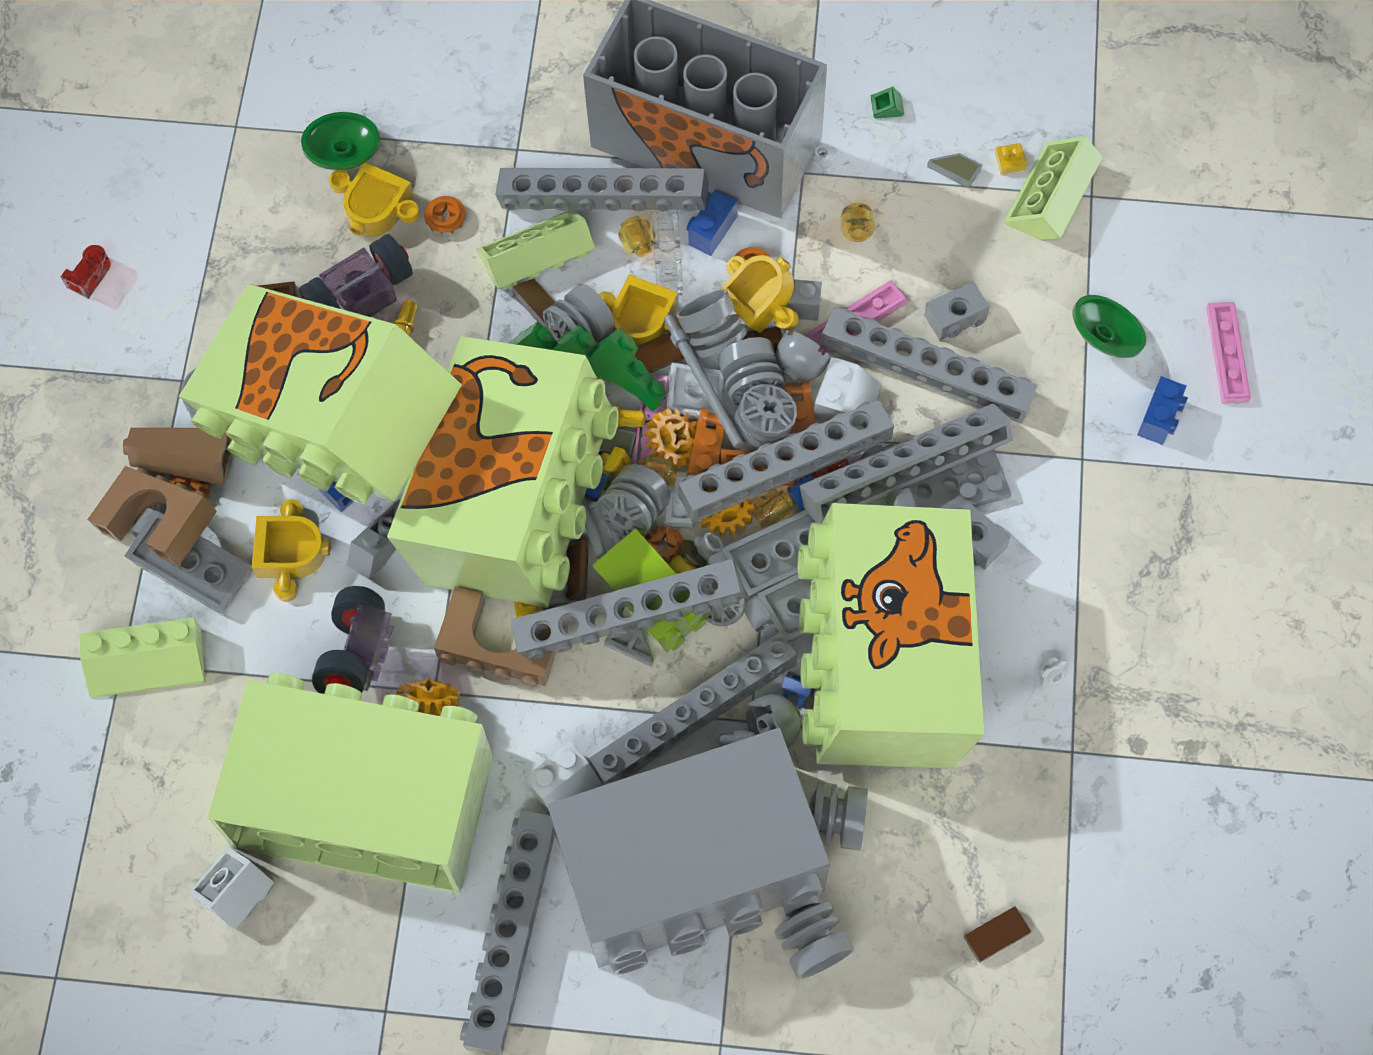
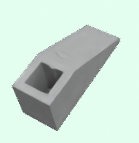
M398 499L351 541L346 566L370 579L387 563L396 550L387 536L401 499Z

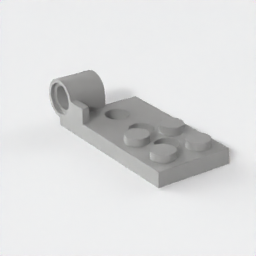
M995 449L905 488L896 490L885 497V502L887 506L961 509L968 501L975 507L1008 499L1011 497V491ZM976 473L982 477L983 481L979 484H973L969 481L968 476ZM952 481L956 484L957 489L946 491L942 487V483ZM919 488H926L930 491L931 496L922 499L916 495L915 491Z
M146 508L130 531L136 539L124 555L125 558L222 615L251 573L252 565L202 536L198 538L187 556L197 559V563L193 568L186 569L181 564L178 566L159 558L145 543L162 520L164 514L157 510L154 511ZM210 570H217L221 573V578L215 583L205 580V575Z
M804 510L721 548V551L712 555L706 561V564L711 565L733 559L738 564L747 597L756 596L758 593L798 574V553L800 546L803 545L799 537L802 535L809 536L811 524L817 522ZM779 546L786 547L790 552V556L780 557L776 553L775 548ZM755 557L763 559L766 567L762 569L754 567L751 559Z
M798 574L748 600L744 613L754 630L759 632L764 629V625L773 624L777 632H781L788 642L808 634L800 632L799 613L794 614L790 612L787 603L794 601L801 604L802 599H810L811 580L799 579Z

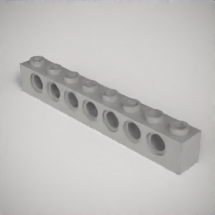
M500 168L495 195L501 208L507 210L532 209L539 211L542 209H557L566 211L568 209H582L584 211H592L593 209H607L609 211L659 210L667 212L670 210H685L687 212H694L706 209L709 181L705 169Z
M833 307L821 336L820 346L980 408L994 403L1011 420L1021 424L1038 386L1025 377L1010 375L999 367L987 366L972 357L966 358L956 354L949 348H940L930 344L924 338H914L898 328H889L879 324L874 319H865L857 316L845 308ZM848 331H854V332H856L858 335H857V336H852V335L848 334L847 332H848ZM872 341H880L884 345L878 346L875 345ZM898 351H906L909 355H901ZM929 360L933 362L934 365H927L923 361ZM949 370H955L960 375H953ZM974 380H981L985 385H978ZM1000 390H1007L1011 395H1004Z
M879 400L872 403L865 402L848 413H838L831 420L824 423H814L807 430L800 433H790L776 443L764 444L747 455L740 454L723 465L716 464L704 473L685 477L678 483V496L692 523L889 441L892 439L894 424ZM854 426H862L865 429H857ZM830 436H837L840 439L834 440ZM812 446L815 450H808L805 447ZM780 457H789L791 460L784 461ZM756 467H763V468H765L766 470H764V471H757V470H755L754 468H756ZM736 477L741 480L738 482H733L729 479ZM706 488H713V489H715L716 491H714V492H706V491H704V489H706Z
M992 403L800 485L803 508L817 523H822L832 503L868 504L896 490L905 488L1013 441L1011 419Z
M733 559L510 621L517 653L528 658V660H535L544 657L545 652L555 650L557 653L571 650L574 644H594L600 641V637L610 635L612 638L624 636L629 629L637 627L638 630L650 629L655 626V622L666 620V622L679 621L683 619L682 615L692 612L694 615L705 614L711 611L710 607L722 605V607L734 606L739 603V599L746 597L738 564ZM710 583H718L716 593L706 595V587ZM684 590H689V599L684 603H679L678 595ZM661 598V607L652 611L650 609L652 600ZM633 605L634 612L632 616L623 618L622 614L625 607ZM600 613H606V621L602 625L596 626V617ZM578 620V629L573 633H568L569 624L572 621ZM550 628V637L545 641H541L542 631Z
M779 632L589 758L590 766L603 785L629 777L796 666L797 653L782 633Z
M521 810L519 818H514L511 835L515 837L512 847L507 846L504 864L508 865L505 875H500L498 880L497 892L500 893L498 904H493L490 913V921L493 922L491 933H486L482 946V950L486 951L484 962H479L476 969L475 980L479 981L476 993L471 992L468 1010L471 1011L469 1023H463L460 1040L464 1041L463 1046L466 1050L487 1055L503 1054L555 838L552 820L549 815ZM534 839L538 844L533 850L527 851L522 848L526 840ZM522 867L531 870L530 875L525 879L515 877L516 871ZM514 896H520L524 899L523 904L518 908L508 906L509 900ZM513 925L517 930L512 937L505 938L501 936V930L505 926ZM500 954L509 956V962L504 967H496L494 965V959ZM492 984H500L502 986V991L497 997L486 995L487 988ZM487 1013L493 1014L495 1021L490 1027L484 1028L479 1025L482 1015Z

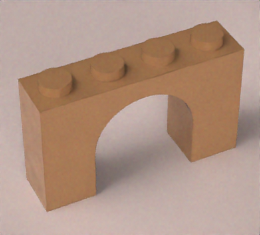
M125 466L87 520L102 534L121 542L146 508L167 503L166 512L145 544L159 558L180 566L217 510L209 503L211 499L201 491L196 490L193 493L186 486L180 483L173 485L160 475H157L155 478L142 468L135 470Z
M455 586L434 646L439 660L449 665H455L456 663L464 664L468 669L475 672H483V670L494 672L496 677L509 680L510 677L520 679L523 684L531 687H537V685L546 686L556 655L555 650L545 652L544 657L535 660H528V658L521 656L517 653V649L505 653H494L485 650L475 640L476 628L485 604L483 594ZM536 607L535 613L545 611ZM550 628L542 631L541 641H545L550 637Z

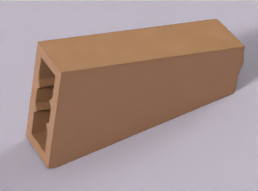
M130 428L128 438L123 440V453L128 455L131 467L215 484H224L232 453L227 448L232 439L226 433L223 434L221 439H218L199 428Z

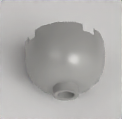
M786 330L776 349L777 362L783 369L782 375L793 382L796 379L809 381L819 377L828 366L831 357L827 352L824 356L818 352L821 346L795 331L790 336L789 330Z
M769 694L749 702L748 706H751V710L746 712V719L751 732L758 735L780 727L787 748L794 744L801 730V713L795 704L778 694Z

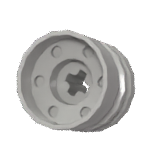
M581 283L564 296V300L559 299L553 306L543 311L545 325L555 340H558L578 324L585 331L589 332L593 339L599 340L611 331L615 325L613 315L601 296L588 285Z
M725 289L712 291L696 298L676 314L685 333L695 332L689 338V342L692 346H695L694 352L699 358L720 353L729 345L740 341L747 334L744 324L740 323L741 318L739 314L729 315L735 306Z
M756 337L740 340L723 349L718 355L719 367L722 376L726 379V389L729 391L728 396L730 402L734 405L739 406L744 393L751 387L760 384L774 385L782 389L785 387L784 379L781 376V369L776 364L777 357L772 342L766 338Z
M760 384L751 387L744 393L732 420L744 441V445L739 449L754 452L760 446L767 443H776L790 433L797 417V409L792 397L782 388L769 384Z
M627 465L617 474L611 485L598 499L596 507L598 516L609 530L623 538L635 528L642 536H645L656 522V518L661 515L669 504L671 497L669 487L664 479L654 470L643 465Z
M817 782L816 790L811 798L810 810L818 832L826 833L825 846H830L834 834H840L841 848L860 851L864 833L868 788L848 786L844 799L838 798L837 784H832L830 797H825V783Z
M831 903L818 904L795 913L774 932L778 940L786 939L781 945L784 951L798 948L799 951L789 959L798 979H804L820 973L842 961L854 951V947L845 931L830 933V930L839 923L837 916L828 917L834 910Z

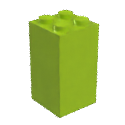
M636 528L592 565L613 592L676 574ZM682 591L678 595V602H686L690 597V591ZM655 598L652 600L650 609L652 611L659 609L662 605V599ZM627 606V608L633 613L634 606ZM693 612L682 615L683 619L679 621L666 622V620L655 622V626L647 629V631L666 652L671 649L676 650L685 642L686 639L684 637L692 630L696 632L706 624V618L710 615L708 613L694 615Z

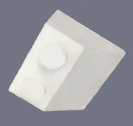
M831 357L815 402L814 418L828 421L838 413H848L855 410L862 403H872L877 400L882 384L859 365ZM854 426L857 429H865L862 426Z
M570 741L524 777L527 788L548 813V803L603 786L590 764Z
M227 847L189 891V894L235 930L238 925L247 920L254 906L268 895L270 887L274 882L251 861Z

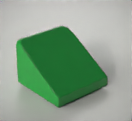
M893 86L870 95L873 117L875 119L904 115L902 96Z

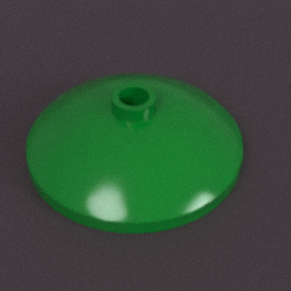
M334 112L323 115L312 121L306 127L301 137L303 153L310 162L321 168L337 171L356 168L364 164L375 155L380 144L379 131L376 125L367 117L352 112Z
M1086 295L1081 297L1074 305L1072 310L1074 324L1084 340L1096 350L1116 358H1131L1139 355L1144 349L1146 334L1141 323L1121 304L1107 297Z

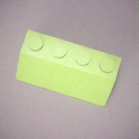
M1086 136L1046 142L1004 221L1007 226L1040 240L1061 238L1102 159L1101 154Z
M571 209L479 247L476 250L492 283L498 289L501 287L502 289H508L515 286L518 280L525 277L527 279L535 278L541 274L542 270L549 267L551 269L559 268L565 264L566 260L573 257L579 259L587 256L590 250L595 249V245L586 220Z
M195 618L80 633L81 664L90 698L205 682L202 629Z

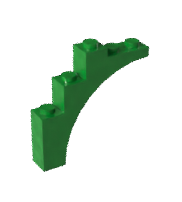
M537 321L508 342L509 344L586 355L596 376L619 385L636 396L651 411L661 406L667 393L663 385L658 380H655L646 370L644 364L634 357L639 347L635 344L634 339L621 328L597 344L592 335L579 324L558 340H555L551 332Z

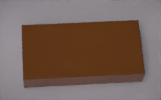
M1016 906L967 933L963 938L978 962L981 963L1031 933V930Z

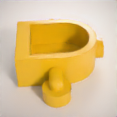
M366 162L362 165L352 182L349 174L343 170L334 171L329 176L331 189L335 193H345L343 206L350 224L349 230L357 236H379L391 230L398 219L403 223L411 224L419 218L418 206L411 200L414 195L411 182Z
M764 255L754 256L748 260L740 256H734L729 259L726 270L731 277L720 289L727 290L735 306L734 312L739 314L748 327L761 333L773 319L775 324L785 331L794 329L798 324L797 313L785 307L792 297L794 280L789 271L792 266L782 256H779L776 260Z
M629 274L617 298L610 292L599 293L613 315L615 322L613 333L621 328L639 346L664 335L665 332H670L664 322V318L670 314L674 315L678 307V292ZM677 319L676 322L678 323L680 329H683L680 322Z
M294 499L287 500L281 505L280 513L282 516H256L252 570L257 578H279L274 583L273 590L277 598L284 602L293 600L298 593V588L291 578L306 577L317 571L322 565L325 556H329L331 551L330 539L322 538L315 523L304 517L301 503Z

